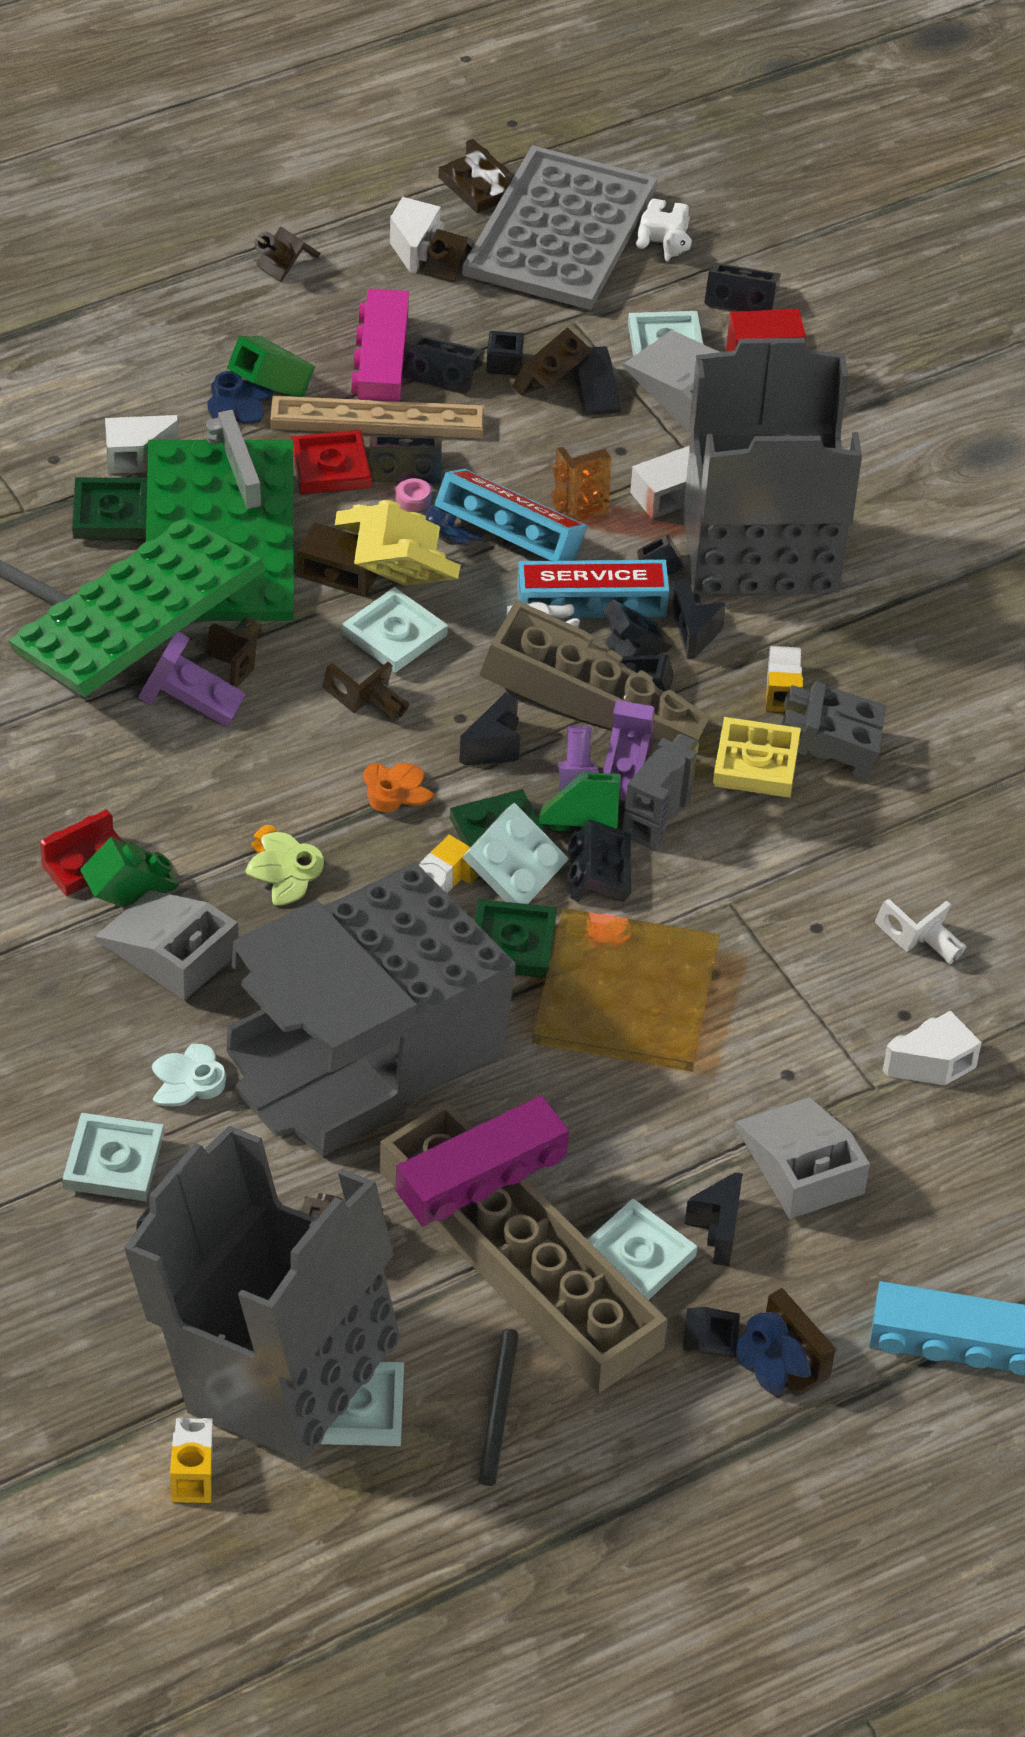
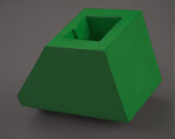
M239 336L227 369L254 384L290 396L304 397L316 366L262 336Z
M580 773L541 808L539 824H548L547 828L550 830L567 831L571 829V826L583 827L589 819L617 829L621 774Z
M112 837L80 869L94 897L121 907L133 904L148 890L167 893L179 886L172 872L173 865L166 856L159 852L152 853L141 849L133 842L125 843Z

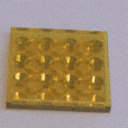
M563 908L533 1031L532 1044L693 1072L720 934Z

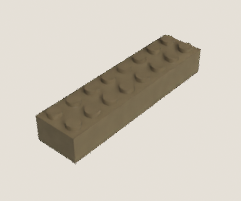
M445 1100L380 1141V1172L395 1187L396 1165L474 1127ZM526 1178L517 1184H508L492 1192L481 1202H472L454 1211L451 1216L444 1220L431 1222L434 1228L597 1394L664 1349L668 1319Z

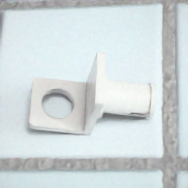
M887 899L883 902L875 919V923L906 952L910 951L918 943L926 941L950 965L962 955L967 947L942 925L951 907L948 901H945L916 924L890 899ZM888 915L894 916L900 922L902 932L896 930L891 925Z

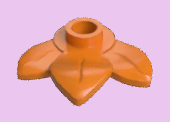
M372 763L364 771L363 781L368 785L367 797L369 798V804L377 811L394 812L399 809L400 804L421 806L429 803L435 797L433 792L421 786L424 779V771L418 765L399 763L390 769L380 763Z

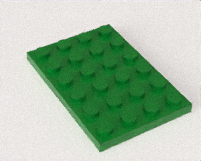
M148 440L146 542L162 535L174 522L188 518L260 557L266 569L262 574L194 621H241L245 617H251L250 621L253 619L257 621H294L293 440H244L260 481L261 506L250 509L246 508L222 443L210 444L207 440Z
M185 518L171 524L167 531L156 539L142 544L137 552L124 561L113 564L108 572L95 581L81 586L79 591L66 601L53 605L48 613L37 621L24 625L18 634L8 641L15 653L86 697L262 574L266 569L260 557Z

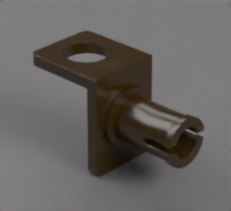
M281 226L274 236L269 232L260 233L258 236L265 240L264 243L255 239V248L259 253H262L256 265L278 281H283L304 248L317 257L321 254Z
M436 229L434 237L429 241L432 245L428 246L429 254L424 272L428 275L454 282L457 279L466 248L472 250L475 244L468 237Z
M251 617L242 619L234 630L216 623L209 627L207 654L231 664L229 684L236 688L254 670L257 638L262 634V626L256 619H253L246 626L250 622Z
M386 662L360 684L333 663L329 664L326 668L323 688L353 713L357 712L366 703L372 702L395 722L405 714L409 707V702L403 700L387 687L393 667L390 662ZM334 678H337L344 684L347 694L337 688Z

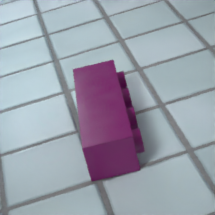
M540 1095L396 1165L395 1191L422 1227L435 1220H444L451 1216L454 1211L472 1202H481L492 1192L508 1184H517L524 1180L527 1175L545 1166L551 1167L559 1163L563 1157L567 1156L569 1129L543 1096Z

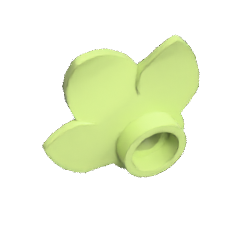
M273 832L263 835L262 845L265 851L252 858L246 868V875L255 880L273 884V906H285L294 903L305 895L308 882L316 879L321 874L324 867L323 855L317 847L306 843L299 844L287 833ZM300 857H308L312 862L309 865L302 866L297 860Z

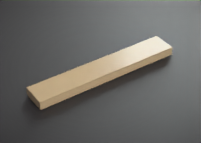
M273 396L270 429L324 432L361 430L362 433L483 439L484 406Z

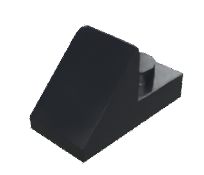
M689 579L674 581L672 609L687 659H695L723 629L726 605L725 603L701 605L699 594H693Z
M612 600L603 609L611 621L609 628L613 632L605 642L609 650L612 649L621 656L658 655L669 651L673 646L657 623L615 600Z
M505 692L460 736V763L467 766L514 762L519 759L520 735L515 732L519 723V717L517 716L518 698Z
M734 1172L692 1196L687 1201L685 1224L709 1228L707 1246L715 1247L713 1264L730 1267L742 1173Z

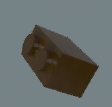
M314 522L297 550L298 578L358 596L366 597L378 574L354 564L358 535Z

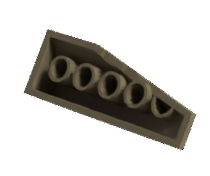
M515 600L489 647L479 676L548 708L613 729V712L616 700L653 706L654 739L661 740L665 738L673 742L678 734H683L699 741L710 716L672 690L662 691L656 687L652 681L653 677L640 670L636 673L621 663L623 659L621 655L612 649L605 652L593 644L594 637L586 631L519 600Z

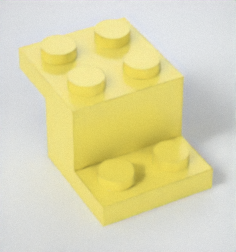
M388 500L379 501V504L374 506L358 504L353 505L352 509L337 511L335 526L358 535L355 565L404 586L458 579L460 565L446 559L445 553L437 551L440 526L427 521L425 515L407 512L401 509L399 503Z
M724 717L714 771V787L791 798L801 728Z

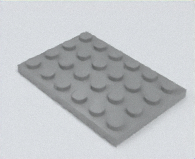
M532 145L464 262L462 276L592 310L657 188V177Z

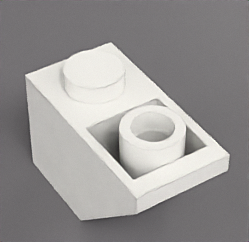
M402 197L390 217V244L409 272L416 274L423 261L426 262L429 254L428 246L432 245L429 241L434 237L436 229L444 230V222L440 221V206Z
M177 415L105 418L108 474L143 473L147 471L148 440H178Z
M690 446L632 466L630 493L651 519L684 507Z
M949 1011L938 1018H929L918 1029L905 1036L899 1035L895 1037L886 1047L882 1071L888 1077L947 1085L977 1067L982 1042Z

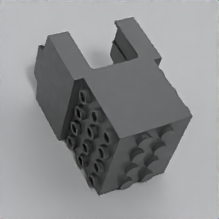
M805 338L740 339L734 351L696 355L690 414L691 437L683 508L693 594L839 593L849 523H853L862 461L858 432H852L850 450L842 449L841 428L849 377L845 353L808 350Z
M416 861L326 906H323L316 899L233 940L232 967L237 970L246 965L250 970V973L242 980L241 986L261 1007V1010L228 1026L226 1051L243 1075V1078L235 1085V1092L275 1136L294 1133L322 1157L405 1114L407 1102L504 1051L516 963Z
M228 1126L205 1149L202 1145L194 1143L149 1195L150 1212L126 1244L124 1250L146 1320L162 1328L187 1412L199 1418H212L213 1424L303 1462L310 1451L320 1445L326 1431L336 1418L345 1413L350 1400L361 1386L371 1380L376 1367L387 1353H391L398 1344L400 1333L383 1269L394 1255L375 1181L341 1169L338 1175L345 1203L343 1200L335 1197L320 1217L315 1218L282 1205L279 1201L262 1138Z

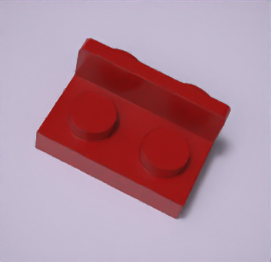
M106 809L95 815L88 816L82 821L61 831L54 832L40 841L42 867L65 896L89 886L80 869L110 837L124 842L113 829V816L109 810Z

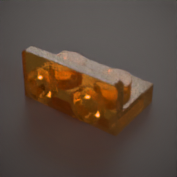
M564 447L557 448L556 463L552 465L555 491L551 493L552 503L556 511H561L563 515L578 522L609 513L611 456L606 449L572 458Z

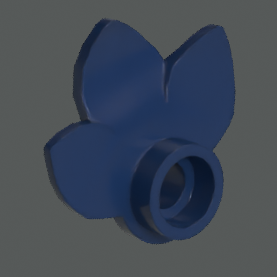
M232 371L221 372L215 377L211 385L212 397L207 403L208 412L214 419L218 418L219 412L233 410L236 421L243 424H256L263 419V407L260 401L273 396L274 391L248 380L243 381L241 376Z
M430 505L428 512L424 511L421 513L426 516L427 521L440 526L439 533L452 543L468 546L470 544L469 539L477 541L483 539L482 536L472 530L455 524L457 516L434 505Z
M773 1312L757 1313L748 1320L746 1326L747 1333L739 1338L737 1344V1354L742 1367L755 1370L756 1379L762 1388L774 1396H779L784 1389L787 1374L802 1378L811 1376L810 1365L803 1348L798 1341L788 1336V1327L779 1315Z

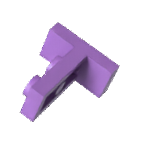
M177 632L168 644L138 698L151 705L161 689L227 727L246 693L181 656L190 638Z
M616 700L613 712V730L603 773L621 774L619 806L625 807L627 785L646 762L648 752L651 753L654 742V707Z

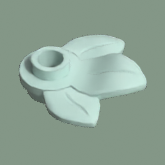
M191 1044L184 1055L170 1053L158 1058L152 1064V1070L164 1084L153 1097V1102L159 1106H182L195 1097L206 1100L218 1096L225 1088L227 1075L222 1064L216 1062L214 1050L204 1044Z

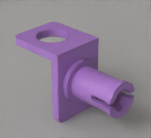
M567 727V760L558 762L559 792L582 772L598 773L597 763L590 761V734L592 727Z

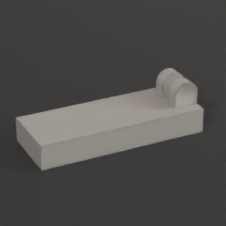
M233 410L219 412L218 418L210 419L206 423L207 441L210 444L222 443L246 508L250 509L261 506L260 481Z

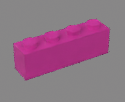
M367 289L366 303L360 302L359 323L364 324V326L357 325L356 346L361 347V349H355L354 370H359V372H352L351 393L358 394V400L401 402L409 317V291Z

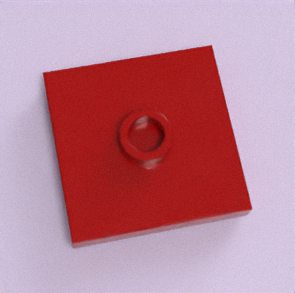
M361 430L290 436V440H293V460L300 495L372 488V477Z

